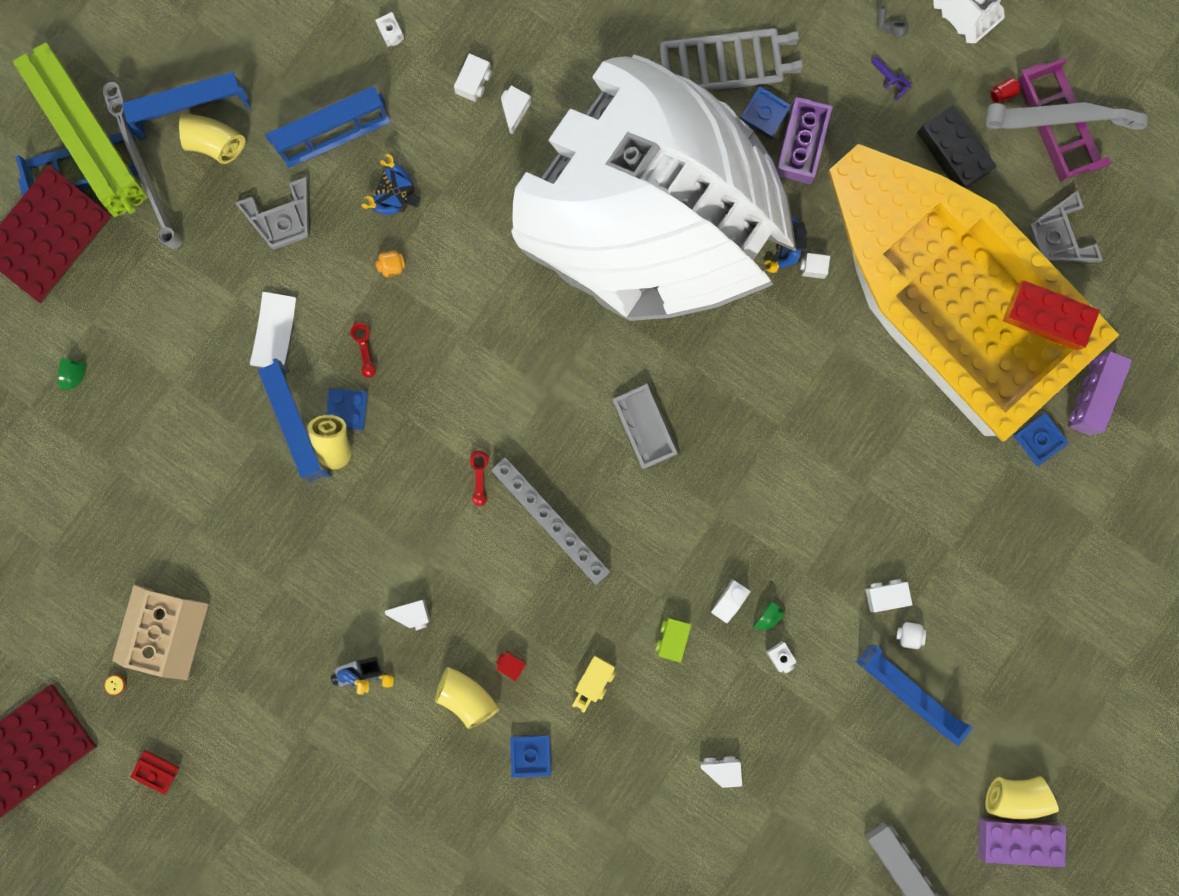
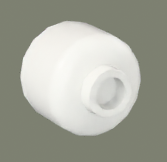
M905 622L902 628L898 627L897 639H900V644L903 647L919 649L921 645H925L926 630H923V626L920 624Z

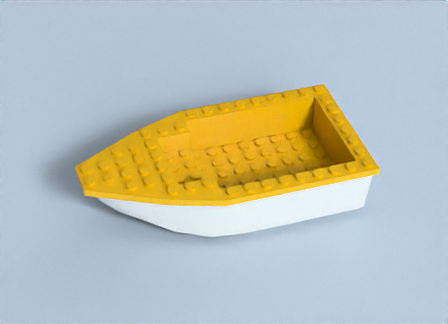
M857 144L828 171L850 242L856 272L869 308L894 340L984 436H997L1002 442L1006 441L1119 336L1112 326L1099 314L1086 348L1077 351L1002 321L1016 285L1023 280L1091 307L1092 305L995 204L942 175Z

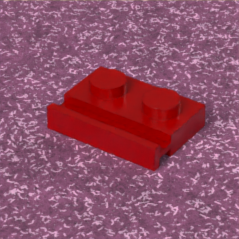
M145 750L142 752V756L138 760L130 778L165 795L168 793L180 767Z

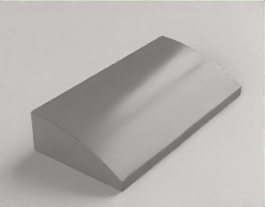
M645 384L612 399L642 469L680 454L650 384Z

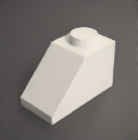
M510 86L509 90H505L502 94L501 100L509 132L513 134L531 105V96Z
M731 580L711 613L728 623L751 591L736 581Z
M425 600L385 611L387 616L409 628L415 627L416 630L426 628V623L431 622Z

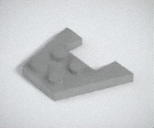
M306 177L289 183L295 200L293 202L262 213L259 212L254 197L235 203L273 250L309 237L308 179Z
M1078 190L1028 226L1035 247L1050 262L1103 261L1096 243L1079 249L1067 214L1082 210L1084 207Z

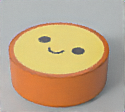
M113 675L106 679L104 688L108 694L118 695L125 690L126 681L120 675Z

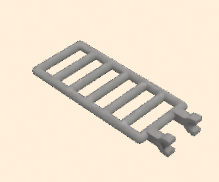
M776 28L660 43L662 66L670 70L668 49L679 48L682 77L690 79L686 47L697 45L702 84H699V86L707 91L779 83L784 80L783 74L801 73L803 68L802 60L782 64L780 45H797V40H799L798 32L778 35ZM771 36L776 75L765 76L760 44L761 37ZM741 40H753L757 71L756 78L746 79ZM734 41L739 80L728 81L723 42ZM716 43L720 82L709 83L704 44Z

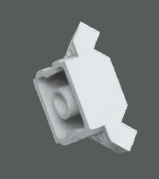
M933 0L934 8L942 9V18L949 20L956 28L958 34H965L966 43H977L1005 18L1004 8L999 4L1001 0Z

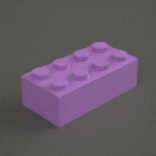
M798 97L795 98L776 167L779 177L811 185L817 171L833 106Z
M1110 351L1095 357L1090 362L1089 374L1082 382L1084 387L1076 398L1075 403L1077 405L1069 416L1070 423L1068 427L1089 436L1105 432L1132 360Z
M979 817L978 857L985 863L1065 867L1066 826L1052 821Z

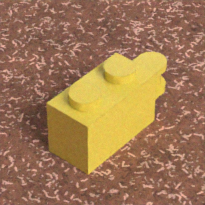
M594 655L575 689L579 694L572 706H577L584 713L591 700L594 702L597 699L602 700L606 693L604 687L607 681L611 683L616 675L614 671L615 666ZM581 695L588 698L586 702L580 700Z

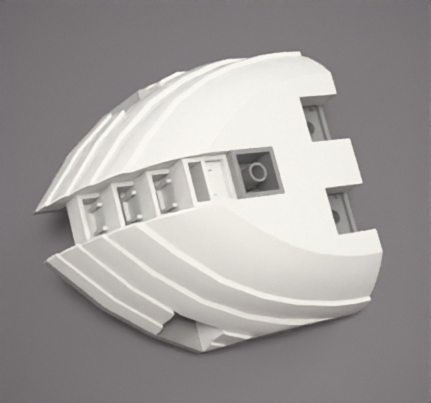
M637 55L617 57L603 61L592 77L602 92L585 115L570 109L550 137L549 142L559 154L542 178L526 172L515 187L513 229L511 232L518 247L530 259L557 272L566 283L593 296L602 307L629 321L672 318L717 308L772 286V281L753 261L767 239L793 251H796L789 199L773 160L754 131L739 119L726 103L718 101L706 89L690 79L674 74L653 61ZM659 286V287L657 288L658 291L655 290V289H653L652 287Z

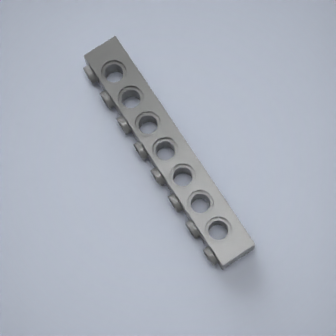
M506 457L491 470L595 585L610 573L604 564Z

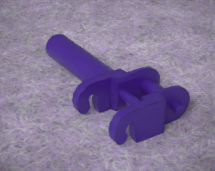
M877 56L871 61L890 81L885 85V89L890 85L896 84L901 90L900 94L895 98L896 101L907 92V88L910 89L912 87L911 84L913 82H908L903 77L904 73L899 74L897 78ZM899 80L906 85L904 88L898 83Z

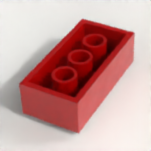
M1023 280L1016 285L1002 321L1078 351L1086 348L1100 310Z

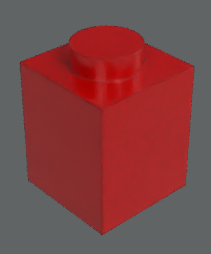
M508 651L505 655L501 653L495 662L498 665L496 670L514 681H517L527 664Z

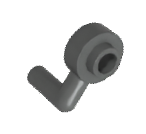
M879 7L878 29L888 30L894 37H903L909 32L908 22H885L886 7Z

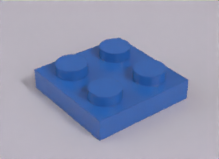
M759 87L740 116V119L767 137L772 138L792 105L764 88Z
M329 388L326 415H334L343 419L346 423V429L365 430L368 392Z
M1042 413L1013 436L1036 466H1040L1069 444L1046 413Z
M550 735L510 737L511 778L551 776Z

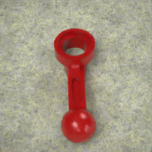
M356 323L351 327L350 335L354 341L359 343L363 362L361 373L364 377L371 378L376 374V367L371 362L368 348L370 330L364 323ZM363 329L366 331L364 337H356L358 330Z
M476 450L470 456V464L475 470V493L472 496V502L476 506H483L487 502V496L483 492V470L489 463V457L482 450ZM480 455L484 457L485 462L482 465H476L474 458Z

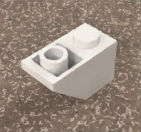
M723 757V760L716 761V758H704V761L699 762L701 769L722 788L742 786L741 763L735 757Z

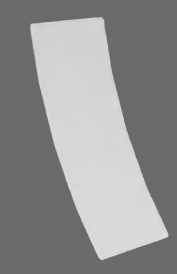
M267 292L262 293L261 309L250 365L266 367L273 364V359L275 358L280 360L283 365L285 364L294 317L295 297Z

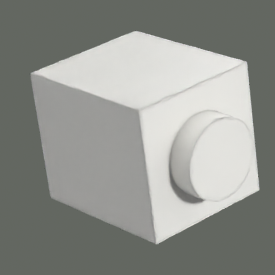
M807 253L800 262V270H803L802 276L825 279L828 275L830 256Z

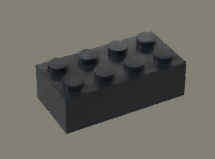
M954 105L923 124L917 132L947 177L964 188L970 187L997 167Z

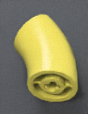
M181 114L179 132L184 151L203 153L221 164H227L233 161L243 150L245 137L227 124L205 116Z
M322 415L311 420L308 425L309 439L319 463L329 469L344 467L350 461L352 455V446L347 438L344 420L334 415Z
M450 667L445 669L436 692L435 703L455 713L467 729L485 722L500 710L494 699L473 679Z
M1041 776L1028 780H1009L998 777L991 783L986 795L985 805L987 812L1004 818L1033 819L1048 816L1059 811L1053 793Z

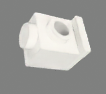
M392 12L375 20L387 47L398 45L404 40Z
M781 641L766 651L778 672L784 671V673H788L795 668L793 664L796 663V660L785 642ZM783 655H785L787 658L786 662L784 663L780 661V658Z

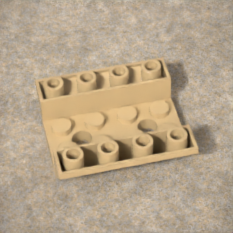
M134 585L112 661L125 668L144 673L188 680L209 604L192 599L185 600L154 592L153 589ZM159 608L165 612V617L161 620L156 617V611ZM147 647H151L154 650L152 658H148L145 655Z

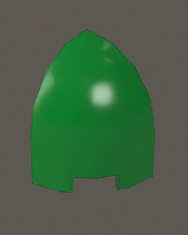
M61 358L58 369L60 389L71 390L77 387L85 376L87 364Z
M769 602L753 628L758 630L774 628L786 612L773 602Z

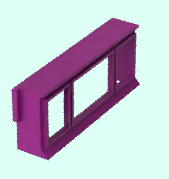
M1066 57L1045 66L1042 62L1021 71L1022 76L1018 82L1028 107H1040L1061 98L1065 99L1066 104L1077 103L1062 69V66L1067 61ZM1053 72L1061 92L1038 100L1031 81ZM1086 122L1075 123L1081 139L1060 148L1050 125L1037 126L1060 182L1111 164L1109 157L1101 159ZM1084 145L1092 163L1069 172L1062 153Z

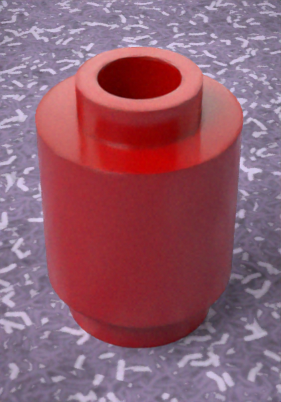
M1007 78L993 87V90L990 91L991 99L994 103L998 104L1006 102L1019 94L1020 84L1016 79Z

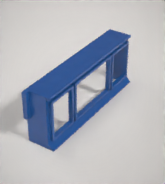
M234 72L122 103L127 123L132 127L131 131L139 139L147 137L143 121L238 95L247 109L251 108L246 87L242 86Z
M373 86L269 132L265 136L270 144L274 145L287 167L290 168L391 122L383 107L386 103L382 93L378 94ZM380 109L382 117L364 125L361 124L360 117ZM351 121H354L357 127L315 147L310 141ZM305 143L308 150L290 158L287 157L286 150Z
M122 133L109 136L114 145L125 142ZM67 148L27 160L20 155L15 156L21 175L18 182L22 196L35 182L31 168L52 162V166L61 173L58 160L72 157ZM134 163L132 166H129L134 176L139 175ZM87 179L73 182L82 191L92 188Z
M275 358L273 359V364L258 369V372L300 477L308 478L309 482L323 476L330 478L332 477L330 470L321 467L284 377L290 371L280 360Z
M869 645L856 662L940 734L959 746L973 727L957 720L881 655L883 650L878 646Z

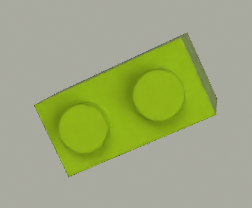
M671 618L663 621L660 632H663L661 640L658 639L655 651H658L657 655L681 663L691 624Z

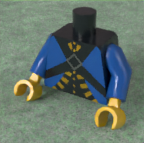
M384 154L388 157L389 161L386 164L383 160H380V163L383 166H389V169L386 168L373 198L371 196L364 197V199L369 201V205L362 204V208H372L373 211L385 216L404 212L408 204L417 208L421 197L413 194L412 179L404 168L398 163L393 162L391 155Z
M791 215L796 251L776 243L778 262L765 261V265H771L765 271L775 273L779 267L785 268L798 262L801 254L807 248V230L805 229L804 222H798V219Z
M377 656L335 668V674L331 675L333 685H339L340 688L357 685L356 693L361 695L369 691V682L366 680L372 678L382 679L381 686L387 688L392 687L394 682L393 676L384 675L383 671H381Z

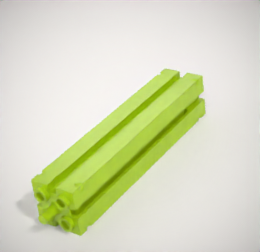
M45 42L34 48L32 55L27 56L25 53L13 60L12 62L101 203L107 207L114 218L124 214L126 211L129 214L134 213V206L141 204L147 199V195L49 45Z

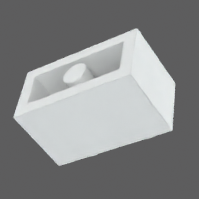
M469 54L454 85L455 93L476 102L478 97L483 95L486 80L489 81L492 75L490 62Z
M901 579L890 580L889 585H882V582L870 584L871 588L865 589L870 612L911 606L912 600L908 582H901Z

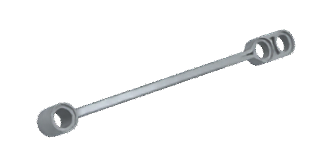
M108 82L103 88L109 112L117 118L127 149L162 227L158 233V239L169 248L177 249L182 244V237L171 226L126 122L123 105L122 110L115 113L117 105L127 102L124 91L117 83ZM117 88V93L114 96H110V90Z
M1086 102L1006 109L1004 105L994 103L988 106L986 126L992 129H1015L1112 120V123L1140 130L1147 127L1148 116L1127 109H1112Z

